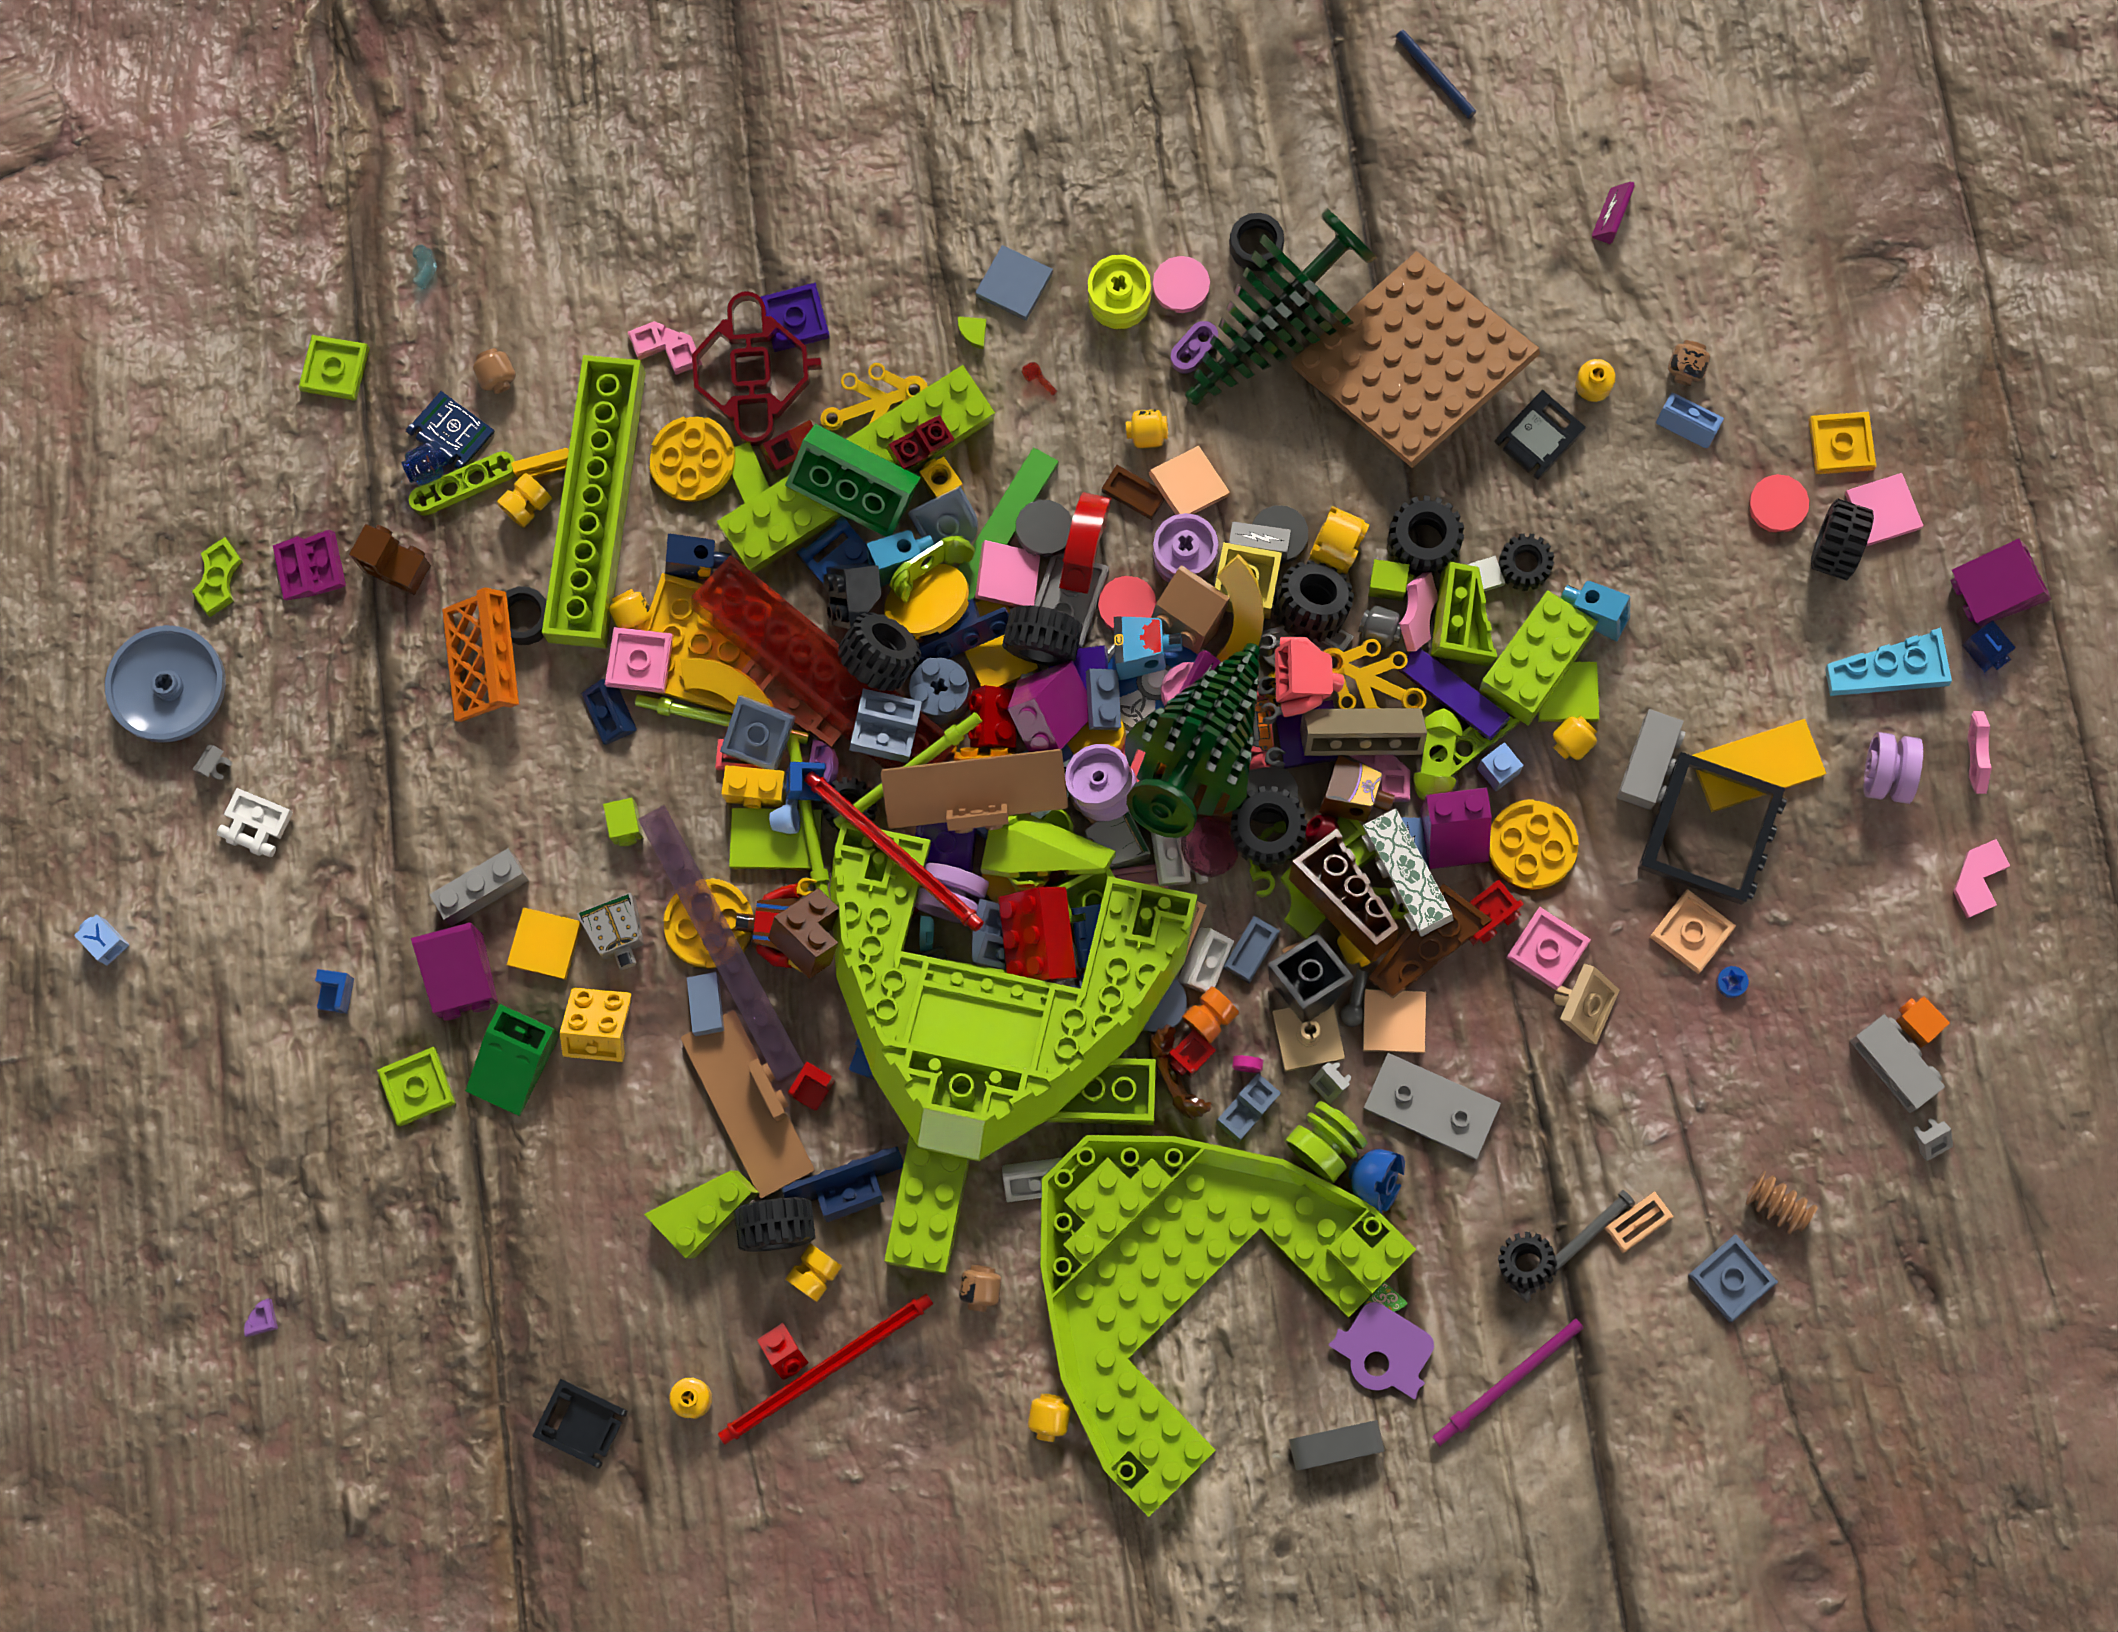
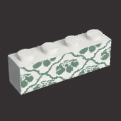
M1397 809L1364 824L1366 834L1362 836V839L1368 851L1372 852L1375 850L1380 860L1375 863L1382 877L1386 878L1389 876L1394 886L1390 888V892L1397 905L1404 904L1408 913L1403 916L1410 930L1414 931L1417 929L1422 937L1453 921V914Z

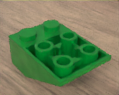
M499 1004L485 1032L465 1091L517 1116H521L560 1037V1033L548 1025Z

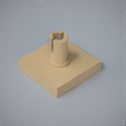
M1584 964L1573 990L1560 986L1557 992L1563 995L1555 994L1554 1002L1556 1005L1565 1006L1560 1019L1586 1042L1597 1044L1620 990L1597 968Z
M1334 1005L1308 1023H1302L1291 1008L1272 1011L1285 1072L1345 1060Z

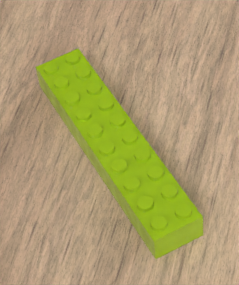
M583 355L542 628V634L548 643L607 648L611 620L609 606L613 603L611 599L614 598L646 375L641 360Z
M961 365L846 439L895 464L886 449L887 445L911 433L915 427L940 415L955 440L929 458L907 469V471L913 473L928 461L938 457L994 421L995 412L964 365ZM787 476L717 520V525L751 576L833 524L840 516L844 517V515L785 486L788 479Z
M956 962V963H961V964H965V965H970V966H975V967H980V968H984V969H989V970H994V971H999V972L1005 973L1004 970H1000V969L989 968V967H984V966H978V965H973V964H967V963H962V962ZM909 1134L884 1259L886 1264L948 1276L970 1159L919 1149Z

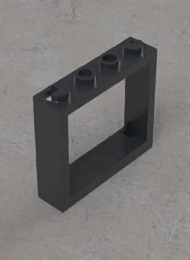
M1680 752L1676 757L1674 768L1669 777L1664 797L1658 808L1638 869L1742 905L1747 901V898L1752 900L1756 892L1758 883L1754 882L1757 870L1762 871L1765 866L1768 854L1763 852L1766 843H1772L1775 837L1777 826L1773 825L1776 814L1781 815L1787 802V798L1783 797L1785 788ZM1688 767L1771 795L1739 890L1656 861Z

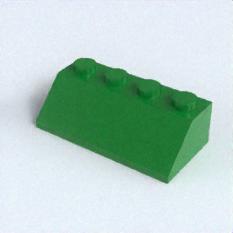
M815 424L802 441L785 486L888 537L894 534L921 477Z

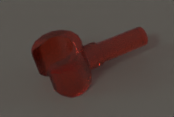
M1031 362L1022 367V374L1027 382L1037 378L1038 382L1052 396L1058 392L1042 374L1037 363Z

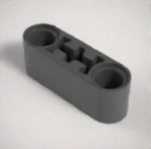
M1378 1420L1289 1439L1296 1471L1385 1451Z

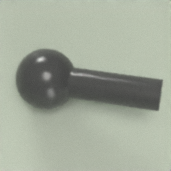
M1359 969L1356 971L1350 1001L1340 1012L1341 1020L1346 1026L1356 1027L1364 1020V1010L1361 1007L1368 971Z

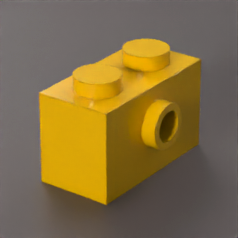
M725 765L721 794L726 803L743 804L745 807L759 809L761 806L780 808L786 804V773L780 770Z

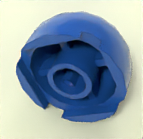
M1375 1149L1361 1156L1358 1162L1354 1161L1348 1174L1349 1179H1352L1351 1188L1354 1196L1374 1206L1380 1213H1382V1210H1389L1401 1187V1184H1396L1398 1173L1404 1175L1405 1159L1401 1154Z

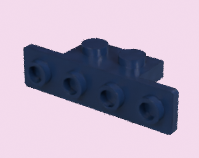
M973 598L968 600L969 605L965 613L952 627L941 634L937 631L923 636L924 642L919 643L921 656L910 675L927 658L949 659L1005 635L1009 617L1007 609L1002 607L980 617L978 607Z
M897 1146L883 1149L876 1154L852 1160L848 1164L832 1170L822 1171L820 1174L810 1178L794 1181L790 1185L783 1187L782 1192L785 1198L798 1197L811 1201L818 1199L827 1223L885 1202L877 1177L903 1168L904 1160Z

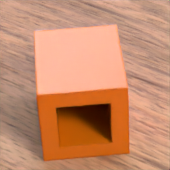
M1925 996L1917 1001L1910 998L1898 1009L1902 1015L1895 1020L1920 1048L1928 1044L1950 1024Z

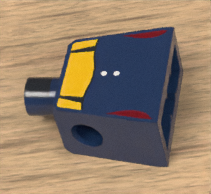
M668 534L665 574L683 579L711 580L713 569L731 570L732 553L714 551L715 540Z

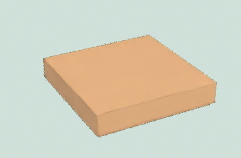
M1199 446L1151 469L1149 472V476L1175 515L1183 513L1195 514L1227 498L1230 493Z
M1687 889L1650 935V938L1699 974L1736 925Z
M1365 989L1363 1051L1424 1054L1426 992L1402 991L1392 998L1382 990Z

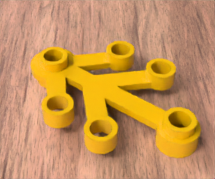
M873 363L869 367L868 375L873 381L882 380L898 390L885 393L858 380L854 373H845L841 378V386L847 391H856L870 398V400L841 410L834 407L825 409L821 414V425L831 432L837 431L842 427L843 421L875 411L870 421L872 423L886 414L890 405L900 401L903 403L914 395H911L908 390L911 385H917L920 391L927 388L928 385L919 376H909L903 379L885 370V367L880 363ZM874 367L882 369L883 373L880 377L872 375L871 370ZM846 377L854 378L855 384L852 387H847L844 384ZM829 414H835L838 417L835 424L827 422L826 418Z
M1365 640L1361 646L1345 652L1338 648L1323 650V652L1330 654L1331 657L1337 660L1336 667L1332 668L1333 673L1344 674L1355 680L1365 709L1380 708L1376 704L1371 687L1400 700L1403 708H1424L1426 695L1421 689L1409 688L1405 690L1375 676L1391 669L1404 668L1408 662L1405 653L1396 651L1391 653L1389 658L1358 668L1349 664V662L1363 656H1377L1381 651V645L1377 640ZM1370 642L1376 645V651L1372 654L1366 650V646ZM1395 655H1400L1403 658L1400 666H1396L1393 663ZM1344 678L1343 688L1337 692V706L1339 709H1353L1356 705V699L1352 694H1349ZM1411 694L1417 697V703L1413 706L1407 701L1408 696ZM1345 696L1351 699V705L1348 708L1343 707L1341 703Z

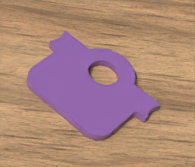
M1369 1302L1364 1305L1350 1329L1343 1331L1338 1328L1336 1337L1328 1344L1331 1348L1351 1359L1350 1364L1353 1376L1365 1388L1383 1390L1394 1386L1413 1399H1416L1419 1388L1425 1384L1419 1378V1373L1434 1349V1341L1429 1333L1378 1302ZM1375 1351L1382 1352L1389 1360L1387 1371L1380 1376L1369 1374L1364 1367L1367 1355Z

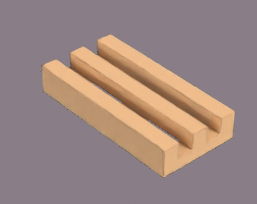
M1654 1191L1604 1229L1611 1235V1239L1619 1246L1620 1251L1624 1253L1674 1216ZM1651 1201H1654L1657 1206L1617 1233L1614 1228ZM1659 1211L1663 1213L1664 1216L1625 1244L1622 1239Z

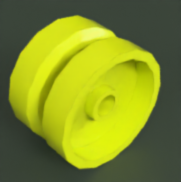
M1111 255L1100 260L1092 268L1088 277V300L1093 317L1104 326L1113 329H1127L1138 324L1147 315L1151 305L1150 275L1146 267L1136 258L1127 255Z

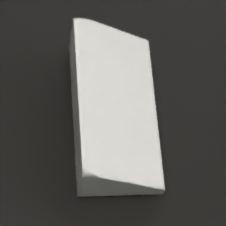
M1200 928L1178 978V982L1201 993H1205L1211 986L1215 987L1234 941L1211 928Z
M1062 1158L1003 1165L1002 1172L1006 1202L1042 1198V1178Z

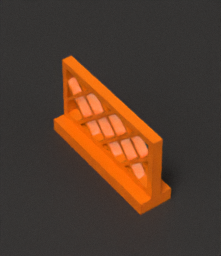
M484 587L477 590L476 596L443 608L454 720L463 722L500 707L512 708L519 705L506 592ZM477 605H478V608H479V618H478V619H476V618L473 616V613H474V611H475ZM460 612L463 616L456 628L453 614ZM469 621H471L475 626L470 636L467 637L464 632ZM480 633L482 635V647L476 644ZM462 639L466 644L461 655H459L457 646ZM474 649L478 655L473 665H471L467 660ZM484 661L486 670L485 675L479 672ZM465 667L469 673L464 683H462L460 674ZM477 677L481 683L476 693H474L470 688ZM488 689L489 702L485 703L482 699ZM466 696H469L472 702L468 710L464 711L463 703Z

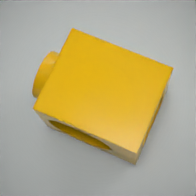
M944 456L938 460L932 459L923 465L922 470L919 471L921 482L933 499L959 486L964 491L963 483ZM938 476H944L948 479L941 485L933 483V480Z

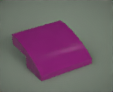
M326 530L305 539L297 536L273 545L284 600L306 598L346 586L335 532Z

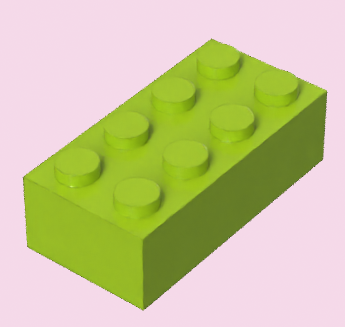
M1547 590L1483 678L1479 693L1529 726L1592 638L1598 621Z
M1117 1058L1057 1114L1045 1122L1154 1125L1156 1059Z

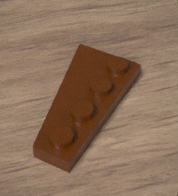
M1443 883L1439 889L1453 914V921L1422 937L1417 929L1411 931L1408 927L1368 979L1390 997L1394 998L1470 940L1474 934L1489 924L1492 919Z

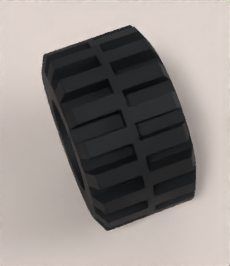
M1423 496L1422 501L1415 497L1411 499L1409 505L1406 502L1400 506V510H1396L1390 524L1387 545H1390V556H1395L1394 562L1410 564L1409 572L1410 570L1416 571L1415 576L1421 575L1422 572H1432V576H1434L1435 571L1441 574V571L1449 562H1455L1462 546L1464 525L1463 522H1459L1461 516L1458 511L1452 513L1453 506L1449 502L1445 506L1441 504L1442 499L1436 497L1435 501H1430V496ZM1429 525L1440 533L1443 542L1434 548H1422L1413 543L1408 532L1415 526Z
M1839 498L1831 504L1817 536L1811 556V568L1847 581L1857 569L1866 548L1874 521L1873 510Z
M1307 561L1306 565L1300 562L1296 564L1295 568L1290 567L1287 570L1273 600V613L1278 616L1276 619L1278 624L1284 625V630L1287 633H1294V637H1306L1311 642L1314 639L1322 642L1325 641L1326 637L1331 639L1336 633H1339L1353 605L1354 593L1351 592V584L1345 582L1347 578L1343 574L1339 575L1337 573L1338 569L1326 567V564L1322 562L1315 564L1314 561ZM1306 598L1312 599L1318 602L1320 605L1314 604L1308 601Z
M1031 605L1014 607L1009 613L1002 646L1015 657L1036 664L1057 666L1070 660L1074 663L1083 625L1074 617L1055 609Z
M869 612L868 614L863 613L855 619L839 644L838 656L842 659L841 663L848 669L847 671L861 683L863 682L867 686L875 687L881 691H894L903 685L919 661L921 651L919 650V643L914 640L915 637L906 627L885 615Z
M1265 786L1258 787L1256 792H1253V790L1247 792V797L1236 810H1233L1230 824L1231 840L1234 841L1236 851H1240L1242 853L1241 857L1246 861L1249 858L1253 861L1252 864L1259 866V863L1265 864V867H1272V864L1275 863L1279 866L1284 864L1285 860H1291L1295 857V853L1301 849L1305 839L1307 819H1305L1304 808L1299 806L1300 801L1296 797L1291 798L1289 791L1284 789L1283 792H1280L1278 787L1272 786L1271 790H1265ZM1263 812L1275 813L1284 820L1286 832L1283 837L1276 841H1262L1252 833L1250 829L1251 820Z
M798 1197L770 1199L748 1203L734 1210L737 1243L740 1250L747 1252L780 1250L802 1246L816 1239L811 1200Z

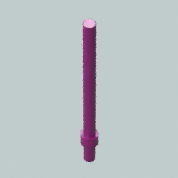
M1574 1319L1463 1412L1457 1411L1449 1418L1450 1422L1432 1436L1436 1444L1440 1447L1457 1432H1464L1471 1426L1470 1422L1584 1329L1582 1324L1577 1319Z

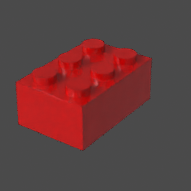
M1037 887L998 897L1006 972L1051 983L1077 978L1066 887Z

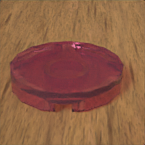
M1204 817L1197 820L1194 829L1187 836L1181 837V850L1184 860L1199 875L1211 878L1220 876L1234 866L1238 852L1234 847V841L1231 840V829L1227 824L1212 817Z

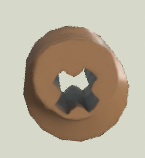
M1764 1171L1750 1189L1745 1204L1749 1205L1756 1200L1758 1202L1756 1212L1759 1213L1765 1208L1769 1209L1766 1219L1770 1220L1777 1215L1779 1216L1778 1227L1789 1223L1787 1232L1789 1235L1796 1230L1802 1232L1813 1218L1818 1206L1812 1205L1806 1209L1808 1200L1805 1197L1795 1202L1797 1191L1792 1190L1785 1195L1787 1185L1781 1183L1774 1187L1776 1177L1772 1175L1764 1180L1766 1173Z

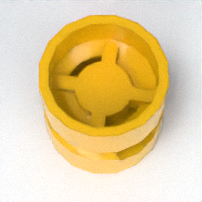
M524 473L513 484L514 491L507 490L496 501L498 506L522 528L535 517V510L541 511L552 500L549 493L527 473Z
M809 1244L800 1257L801 1265H794L785 1280L818 1302L827 1289L826 1281H833L843 1266L814 1245Z

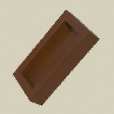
M1119 465L1115 466L1102 487L1103 493L1150 520L1153 519L1165 500L1156 486Z

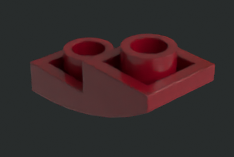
M938 415L915 427L911 433L889 443L886 449L895 464L907 470L954 442L955 439L941 416Z

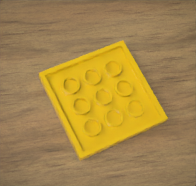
M662 573L650 607L652 616L645 622L643 631L671 633L674 636L665 693L658 694L733 714L735 705L723 696L704 689H685L680 660L706 658L720 661L742 671L755 654L760 655L775 609L774 603Z

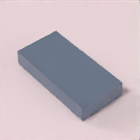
M1253 916L1223 969L1250 984L1279 935L1280 930Z
M713 972L688 977L687 985L693 1035L696 1037L724 1031L718 974Z

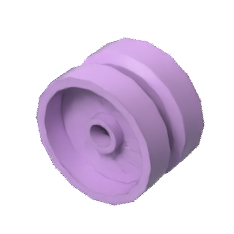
M1188 513L1173 515L1162 522L1155 533L1153 542L1155 569L1162 579L1169 583L1181 565L1203 580H1207L1215 569L1218 556L1217 535L1211 524L1198 515Z
M1876 732L1874 734L1865 764L1864 794L1866 797L1882 800L1890 793L1891 799L1894 802L1910 804L1913 801L1919 785L1923 762V743L1920 738L1903 736L1897 743L1893 734Z
M1094 744L1084 747L1073 755L1066 766L1065 772L1067 789L1077 807L1086 817L1095 821H1111L1120 818L1129 811L1126 805L1127 794L1137 782V778L1129 766L1126 757L1119 749L1109 744Z
M938 863L926 864L925 869L970 909H974L977 912L978 904L974 901L985 899L989 887L988 881L976 874L956 867ZM925 888L919 889L915 903L917 909L940 919L962 924L960 919Z

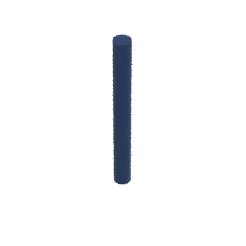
M1404 29L1399 31L1395 38L1468 119L1474 116L1476 113L1474 107Z

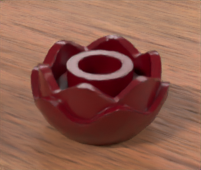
M1320 814L1310 819L1307 823L1305 834L1310 847L1314 846L1335 829L1339 830V825L1336 822L1337 819L1334 816Z

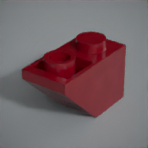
M811 420L758 446L772 472L795 461L803 439L813 427Z

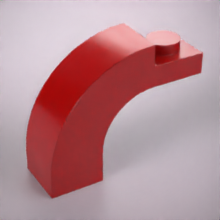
M1085 492L1081 494L1068 535L1059 588L1084 594L1089 593L1097 550L1103 530L1107 524L1112 498Z

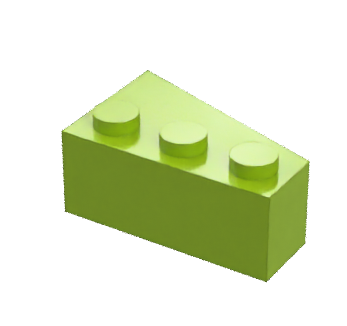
M1449 562L1441 571L1430 656L1489 666L1497 658L1496 648L1494 649L1491 637V623L1488 621L1485 608L1486 598L1479 567Z
M730 1170L644 1215L685 1259L695 1258L735 1218L734 1210L750 1203L759 1192L739 1171Z

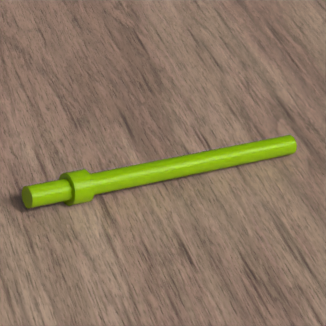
M638 694L635 700V706L656 710L657 714L670 716L674 714L726 727L729 726L732 717L723 713L674 703L673 699L666 697L657 699ZM791 730L790 734H797L799 743L808 745L810 733Z
M974 712L959 725H952L944 731L945 735L903 767L927 764L952 744L956 746L965 739L964 735L979 725L982 719ZM882 783L854 803L853 806L862 813L884 797ZM841 814L833 819L839 829H841L842 821L849 823Z
M790 734L787 742L790 762H803L797 734ZM798 800L812 866L810 877L817 881L812 883V885L816 886V889L819 888L830 898L827 885L830 879L828 869H824L811 800Z

